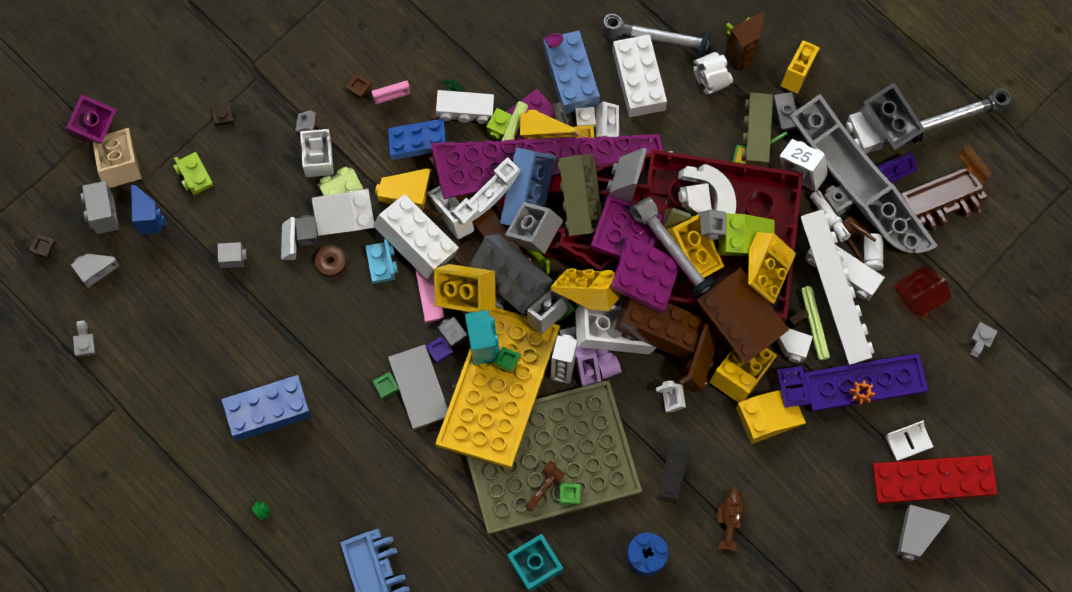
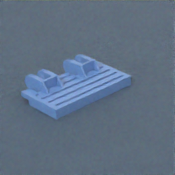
M375 529L340 542L356 592H410L409 586L401 587L395 591L391 589L392 585L406 580L405 574L386 580L387 577L394 575L388 557L397 554V549L391 548L380 553L379 548L391 544L394 541L393 537H386L374 542L375 539L382 537L380 530Z

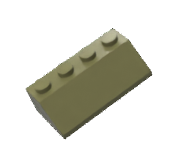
M594 154L559 158L558 171L562 178L560 187L562 193H564L563 209L567 215L566 229L569 232V236L594 233L602 214Z

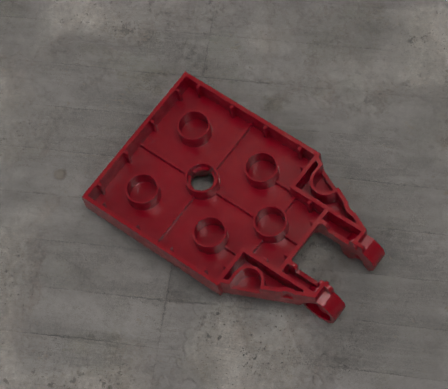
M654 149L651 150V153L645 154L631 203L635 205L646 197L651 198L657 206L658 213L663 215L662 224L666 209L675 208L691 214L682 207V203L679 201L680 187L699 185L700 183L678 179L679 171L688 166L695 167L698 171V168L705 164L719 170L731 183L736 197L735 214H746L774 220V234L795 251L803 173ZM618 161L603 164L596 168L600 202H606L610 194L606 190L609 180L613 181L615 175L611 174L614 163L618 164ZM561 176L551 178L548 197L553 201L564 199V193H562L560 187L562 182ZM710 193V201H711V208H712V196H711V193ZM564 227L558 229L545 254L541 253L543 256L551 259L571 260L586 270L593 269L594 271L612 270L615 272L620 260L591 249L590 246L594 234L592 237L569 236V232L563 229ZM656 236L653 247L671 256ZM720 256L724 267L706 276L704 279L714 276L712 280L717 281L712 287L714 288L739 268H742L749 277V257ZM793 261L775 303H769L783 322L786 321L788 315ZM680 267L668 303L684 310L701 312L694 304L699 298L693 299L694 294H690L695 286Z

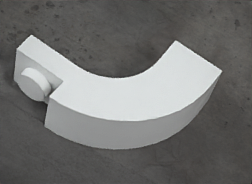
M703 164L698 168V171L697 168L689 166L679 171L678 179L700 184L708 183L709 192L712 196V210L735 214L736 197L734 189L726 176L719 170Z

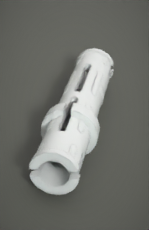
M819 190L812 193L810 199L817 206L818 210L823 209L824 213H828L832 224L829 225V228L835 232L840 242L847 240L851 234L844 227L843 220L835 214Z

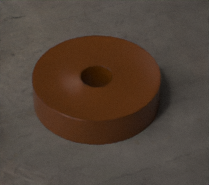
M325 246L317 252L315 265L323 276L335 277L344 271L346 257L340 248ZM329 259L334 260L332 264L327 263Z

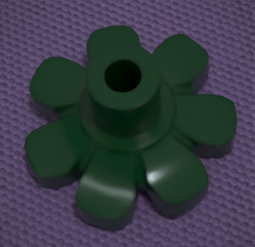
M446 78L443 80V84L448 89L447 91L465 92V87L458 84V81Z

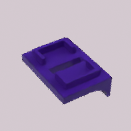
M803 366L777 369L776 374L784 408L808 407L811 404ZM801 385L800 388L786 389L787 386Z

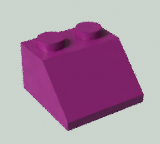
M81 94L67 124L66 133L83 141L102 144L117 109Z

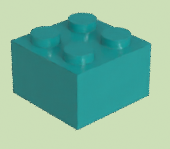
M489 310L465 314L474 365L495 362L496 354H499L500 350L494 316L490 317Z
M542 534L507 554V560L527 592L535 590L563 572L562 565Z

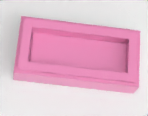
M408 80L373 90L374 103L379 104L409 95L410 87Z

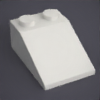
M368 188L312 198L318 236L374 228Z

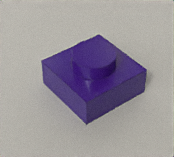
M443 336L426 346L436 363L453 354L452 349Z

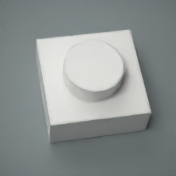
M594 107L575 108L577 126L593 125V127H596Z

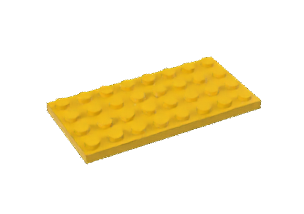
M496 307V309L489 311L490 317L494 316L499 350L501 351L502 347H506L521 354V358L513 373H509L494 366V362L474 365L470 347L435 445L445 450L512 469L559 334L560 325L553 324L541 334L528 324L527 316Z

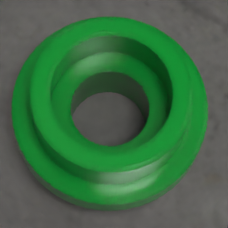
M256 501L255 506L252 507L255 515L260 520L269 518L270 508L265 502Z

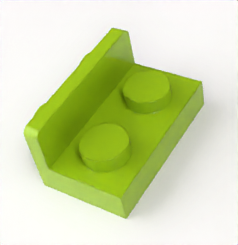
M196 152L180 160L178 157L174 158L176 164L173 166L178 176L182 174L184 177L182 183L186 191L190 190L195 195L213 186Z

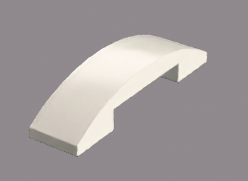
M508 157L494 170L496 174L470 200L465 198L453 210L465 225L490 209L516 180L521 170Z

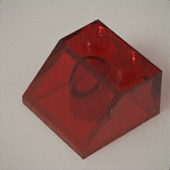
M926 266L894 284L895 290L909 310L919 317L928 314L952 298L947 280Z

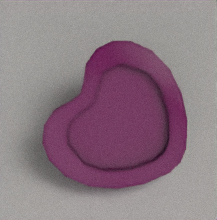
M560 33L545 37L549 48L558 47L564 40L563 35Z

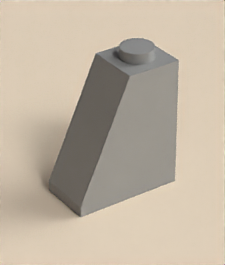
M910 505L906 509L897 555L902 556V559L907 561L917 560L949 520L950 515Z

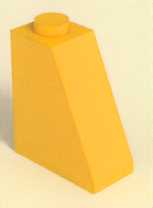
M431 169L381 178V182L377 184L375 190L378 202L391 205L405 194L423 211L431 180Z

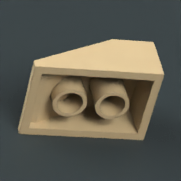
M129 128L106 134L102 144L93 142L98 174L101 181H106L109 188L142 179Z

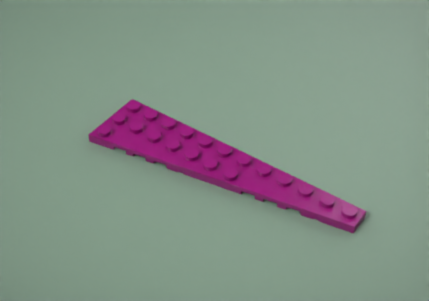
M659 134L430 144L443 199L477 193L496 174L494 170L507 157L513 162L516 147L555 155L556 159L552 177L561 175L558 171L559 158L594 154L597 168L603 164L619 162L620 157L642 148L647 149L646 154L651 153L652 149L663 151Z

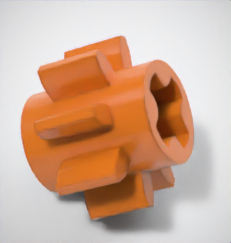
M865 380L861 384L855 382L853 384L855 389H850L849 393L853 394L851 401L859 402V406L863 402L869 404L871 402L869 397H874L875 395L874 392H871L873 385L866 384ZM859 391H860V392H863V391H864L866 394H865V395H864V394H861V395H860L858 392H859Z

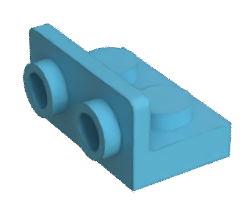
M384 239L383 243L367 245L366 251L372 283L395 280L394 273H398L396 261L392 262L391 255H395L393 245L389 244L387 239Z

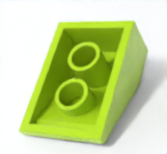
M726 213V235L718 237L719 256L749 257V248L756 232L774 233V220L746 214Z

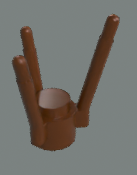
M852 217L847 218L843 222L844 227L852 236L861 232L867 238L876 242V238L871 235L873 233L860 225ZM849 237L847 239L858 259L864 263L862 255Z

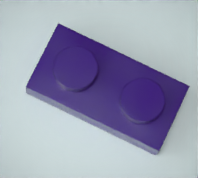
M911 152L877 167L891 183L917 171L914 154Z

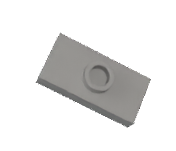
M792 92L774 95L773 99L781 131L797 129L789 118L791 114L797 111Z

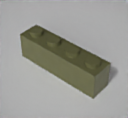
M750 92L749 99L745 100L744 110L748 111V114L744 116L743 127H747V131L743 133L742 144H746V148L742 150L741 161H745V164L768 168L773 94Z

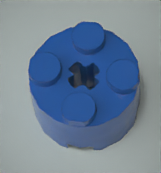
M641 533L634 537L629 544L626 556L631 570L643 577H649L661 572L668 557V547L664 540L652 533ZM647 551L651 553L650 555H652V557L649 556L648 559L644 557V553H646Z

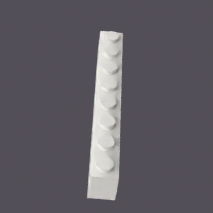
M823 209L803 215L801 220L848 363L853 365L872 359L871 354L874 353L871 342L867 343L865 335H868L865 323L861 324L859 317L862 316L859 305L855 306L853 298H856L853 286H848L847 280L850 277L847 268H842L841 261H844L841 250H836L834 244L838 242L834 231L830 232L829 225L832 224L828 213L825 214Z

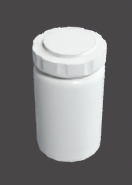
M871 234L876 238V242L864 236V264L874 271L883 269V236Z

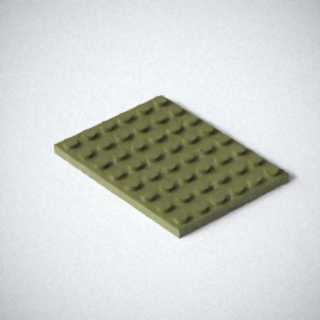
M609 380L536 399L512 469L466 456L488 535L642 493ZM551 460L557 464L556 467L563 471L565 475L559 483L554 481L531 512L525 506L547 479L541 472ZM560 483L581 484L580 505L560 504Z

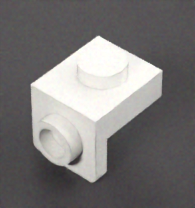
M666 381L662 383V386L656 387V392L663 393L666 412L671 413L686 408L683 386L681 384H676L674 381Z

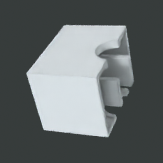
M329 129L301 131L302 164L305 177L334 175L332 142Z

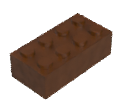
M624 295L615 330L685 360L695 351L703 318L670 303H667L665 311L661 314Z

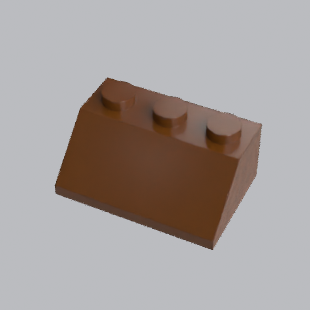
M763 11L730 30L725 54L737 71L741 68L746 69L753 63L765 15Z
M705 323L701 326L695 351L682 361L675 382L695 393L705 389L707 386L708 378L706 377L708 371H711L714 365L712 359L720 346V343H718L720 336L709 324Z

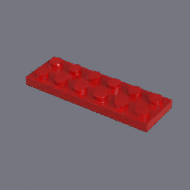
M992 455L873 463L872 465L877 504L997 495Z

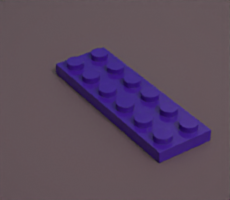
M919 353L804 373L812 412L857 405L859 402L851 401L853 394L849 393L850 389H855L853 385L855 382L861 384L863 380L866 381V384L873 385L871 392H874L875 395L874 397H869L871 402L927 393L928 391ZM860 391L858 392L860 395H861V394H864V395L866 394L864 391H863V392H860Z

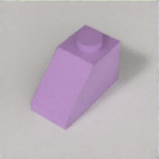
M577 347L575 362L582 387L602 382L595 349Z

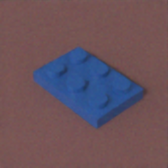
M444 119L388 128L391 160L432 153L431 143L446 142Z

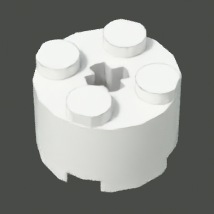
M713 52L693 61L697 65L693 67L698 83H702L706 88L703 90L705 94L709 95L733 83L732 75L726 69L727 60L724 55L719 56L718 53Z

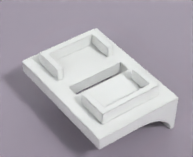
M924 420L885 436L896 461L933 448L925 429ZM906 432H907V434H908V436H909V439H910V441H911V443H912V445H913V447H914V449H912V450H911L910 445H909V443H908V441H907V439H906V437H905V434H904V433H906Z

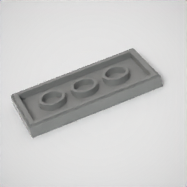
M422 345L389 356L388 359L413 430L444 420L448 408L426 346Z

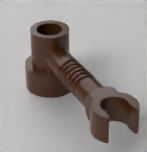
M551 460L541 472L547 479L525 506L531 512L554 481L559 483L565 475L563 471L556 467L557 464Z

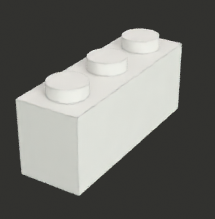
M438 90L436 117H440L439 119H444V121L458 120L464 123L477 121L480 124H487L493 116L494 94Z

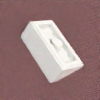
M603 101L596 106V138L599 136H619V105Z
M294 217L289 218L282 224V260L296 259L297 231Z

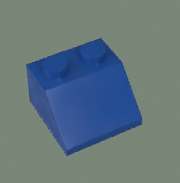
M131 185L132 222L139 235L162 233V226H165V216L162 215L161 208H158L156 202L136 185Z

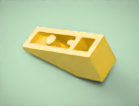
M802 41L786 71L781 87L798 94L820 47Z
M528 110L527 113H521L520 136L524 139L580 137V132L575 128L544 115L537 110Z

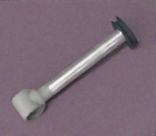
M646 197L630 208L634 219L638 223L648 224L694 284L695 288L690 292V294H694L693 299L699 298L717 283V281L712 280L714 276L704 279L657 218L658 209L651 198Z

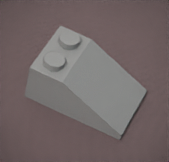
M642 148L619 158L618 164L614 163L611 174L615 176L613 181L609 180L606 190L610 192V196L629 203L632 202L647 149Z

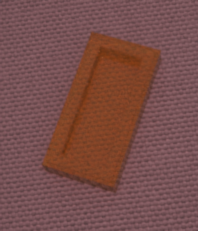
M967 145L962 149L959 156L970 167L978 180L984 184L992 173L973 149Z

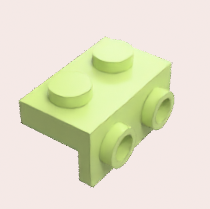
M347 166L337 170V174L332 177L330 175L320 179V183L317 184L323 196L363 189L354 169L351 167L347 168Z

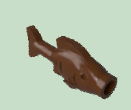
M729 489V494L718 509L717 522L719 524L725 523L726 525L725 540L718 545L717 548L719 550L738 552V548L733 542L734 528H741L740 521L744 514V504L740 490Z

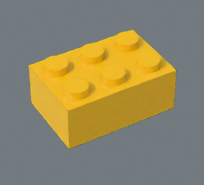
M452 264L434 268L435 306L467 312L496 309L495 271Z

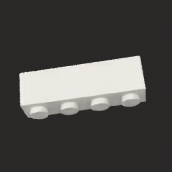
M835 245L836 250H841L844 261H841L842 268H847L850 277L847 280L848 286H853L854 292L859 298L869 301L885 277ZM810 248L805 259L811 266L817 267Z
M570 335L557 336L551 364V380L570 384L577 349V340Z

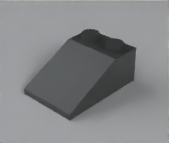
M892 83L857 106L869 125L893 151L925 131L895 83Z

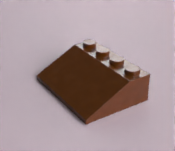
M739 268L699 298L694 304L743 366L789 329L767 300L748 284L749 277L742 268Z

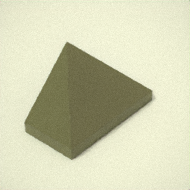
M675 208L666 209L663 226L667 229L689 219L691 214Z

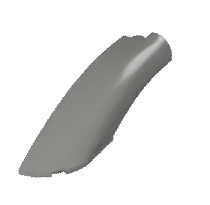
M821 94L789 116L810 147L819 149L825 154L827 170L844 189L849 198L854 201L858 209L892 246L908 253H922L938 246L894 184H891L863 152Z

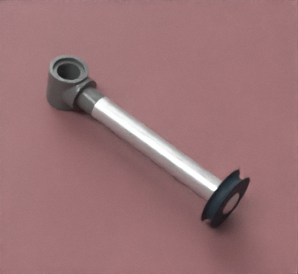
M616 14L605 16L603 22V35L610 40L622 37L623 34L634 37L650 34L651 40L700 49L699 56H705L709 46V33L703 32L702 38L625 24V21Z
M1000 88L995 90L993 94L986 96L985 100L922 120L920 123L925 131L988 110L1001 113L1011 101V95L1006 89ZM923 132L911 139L913 143L921 142L923 140Z

